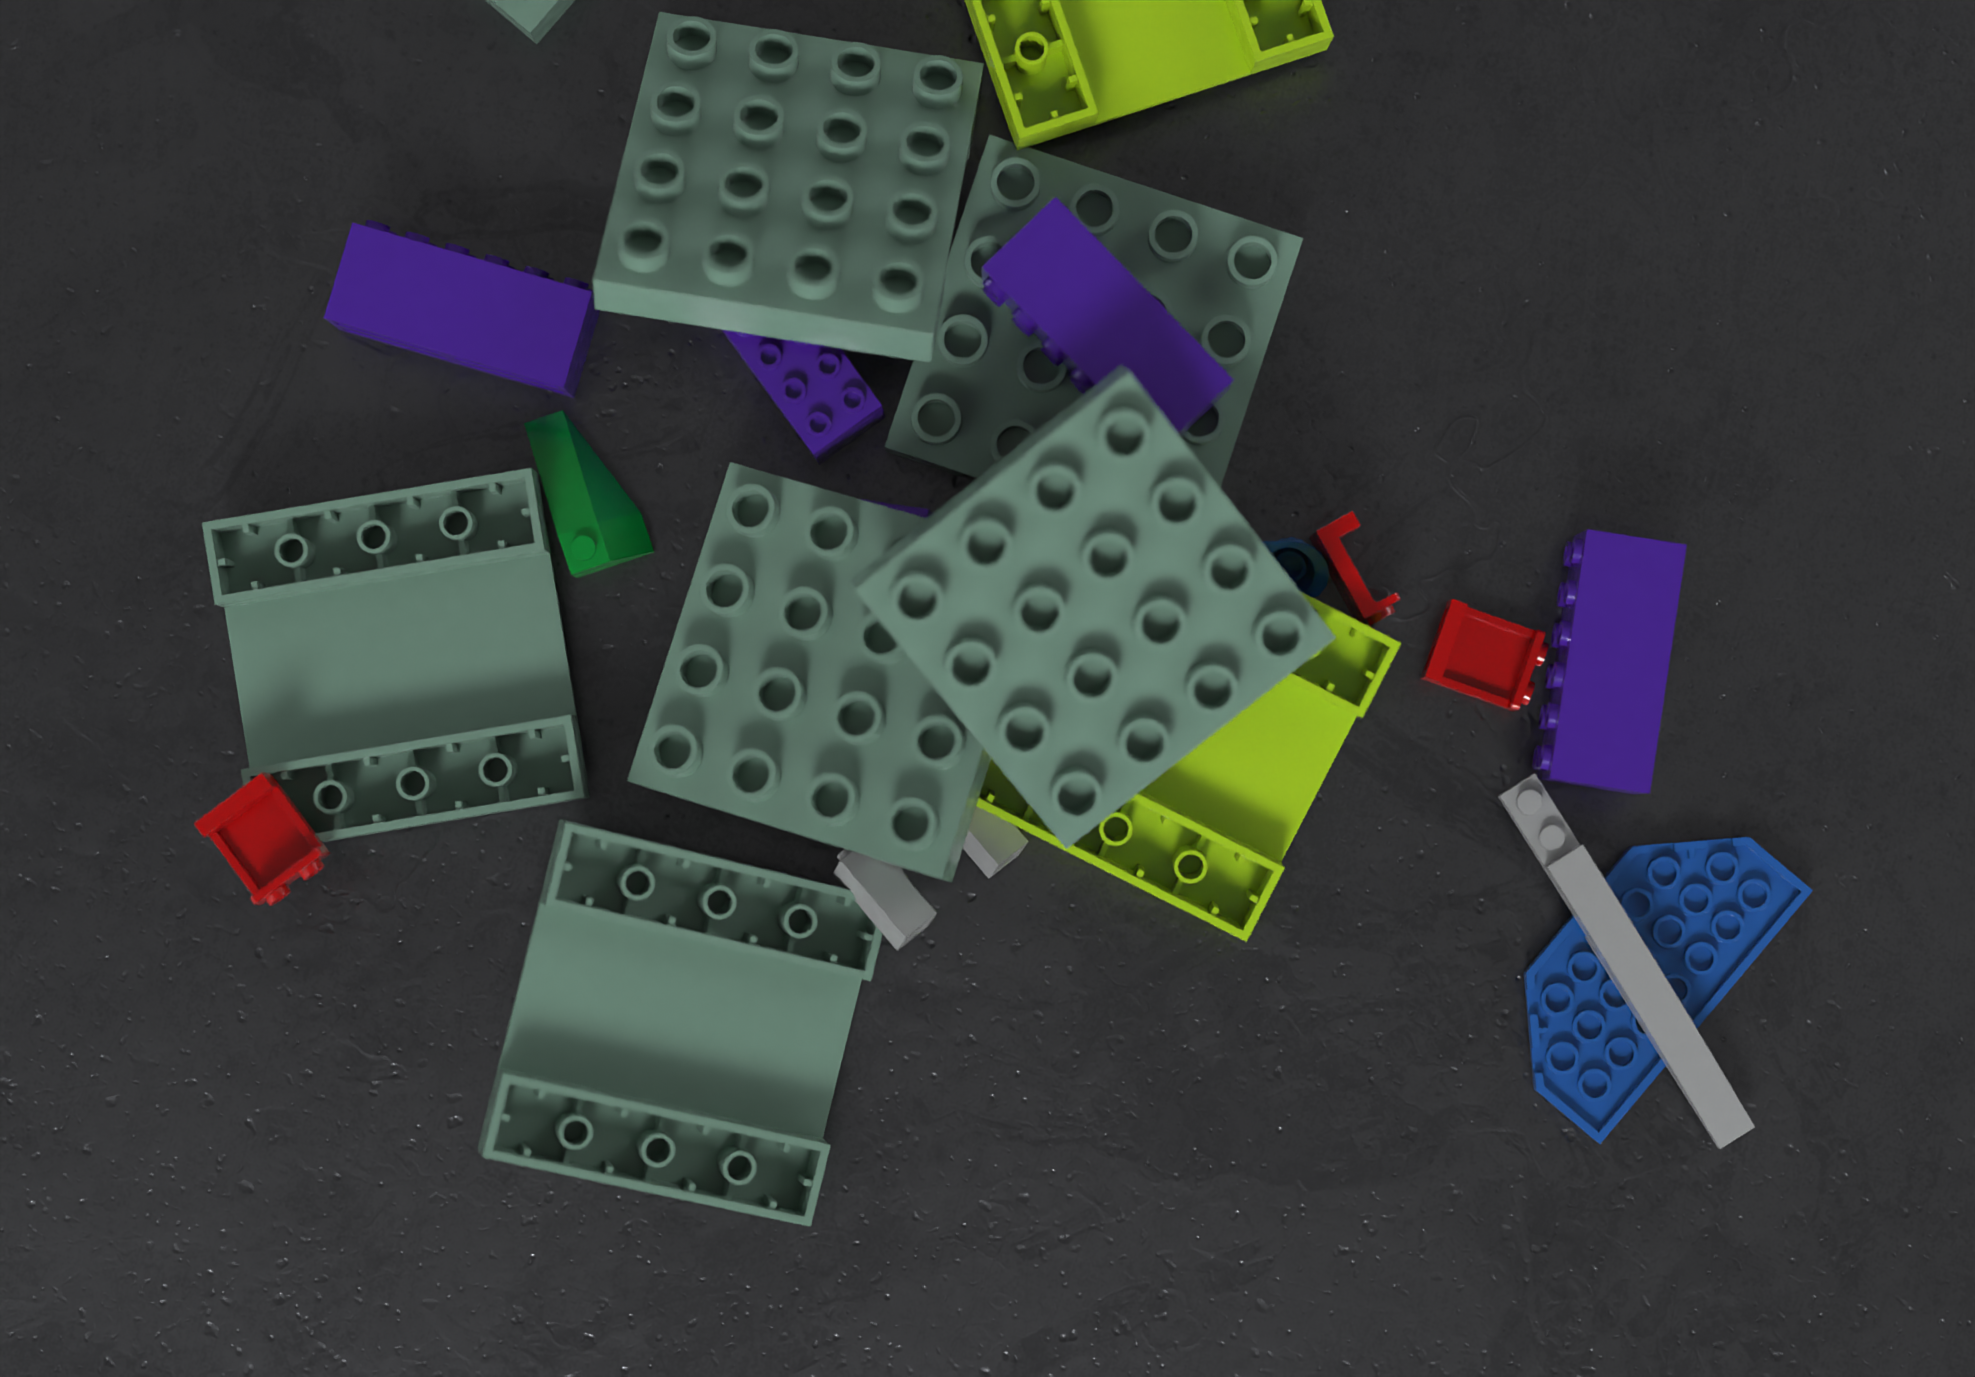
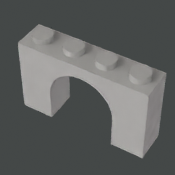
M976 806L963 849L983 873L990 878L1019 856L1029 841L1015 825ZM844 849L837 856L840 862L833 876L844 888L851 890L857 899L855 902L896 950H899L929 926L937 913L908 880L902 867Z

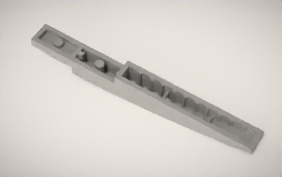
M1531 774L1498 795V798L1586 936L1584 937L1718 1149L1723 1148L1753 1129L1755 1126L1657 962L1584 845L1578 842L1536 774Z

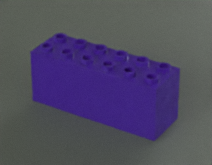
M1056 196L982 267L983 292L998 307H1001L1004 303L1012 311L1011 314L1014 316L1011 320L1027 337L1034 333L1042 341V353L1056 367L1063 363L1072 372L1070 381L1083 395L1120 365H1123L1181 437L1229 391L1234 381Z
M366 220L365 226L352 222L324 319L345 332L572 398L575 397L600 310L595 309L594 291L588 288L589 284L565 277L564 283H560L548 277V272L531 266H525L524 272L515 270L516 268L509 266L508 260L489 254L485 255L484 260L477 259L474 255L469 254V249L452 243H446L444 249L439 248L437 245L430 243V238L414 232L406 231L405 237L398 236L397 233L390 231L391 227L376 221Z
M721 329L819 465L886 418L881 403L841 348Z
M1589 529L1573 536L1572 542H1566L1563 566L1569 567L1566 583H1560L1557 594V606L1563 607L1560 623H1554L1551 634V647L1556 648L1554 664H1548L1545 675V688L1550 689L1548 705H1542L1538 723L1539 729H1544L1542 746L1536 745L1532 762L1533 770H1538L1537 777L1539 780L1629 794H1650L1686 544Z

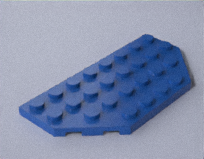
M1750 837L1629 846L1604 876L1607 884L1649 949L1696 1028L1707 1018L1813 891ZM1572 914L1524 971L1534 1090L1593 1140L1601 1144L1666 1065L1584 937L1586 936Z

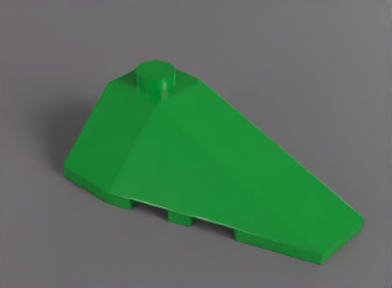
M563 410L524 423L557 535L572 576L580 578L655 552L642 513Z

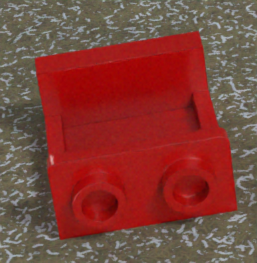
M1351 511L1315 531L1309 539L1313 547L1319 550L1326 559L1330 573L1329 576L1352 617L1360 622L1366 619L1369 626L1396 612L1392 604L1401 598L1398 592L1379 602H1375L1340 540L1361 526L1354 512Z
M1455 599L1447 601L1420 679L1511 711L1519 710L1521 704L1527 706L1535 687V682L1530 681L1534 666L1541 667L1548 651L1549 643L1543 642L1546 632L1539 629L1532 630L1467 607L1468 604Z
M260 773L194 823L203 837L211 838L252 893L253 896L250 899L255 905L268 902L272 906L282 900L291 892L288 887L289 884L300 876L304 881L314 876L325 867L321 860L331 854L271 773Z

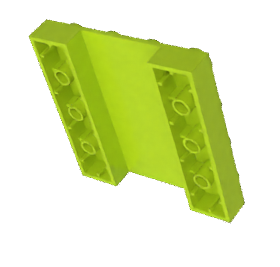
M965 0L1016 150L1325 51L1334 38L1321 0Z
M1301 592L1336 638L1067 849L992 758L976 806L1247 942L1285 869L1282 860L1356 717L1363 718L1401 643Z

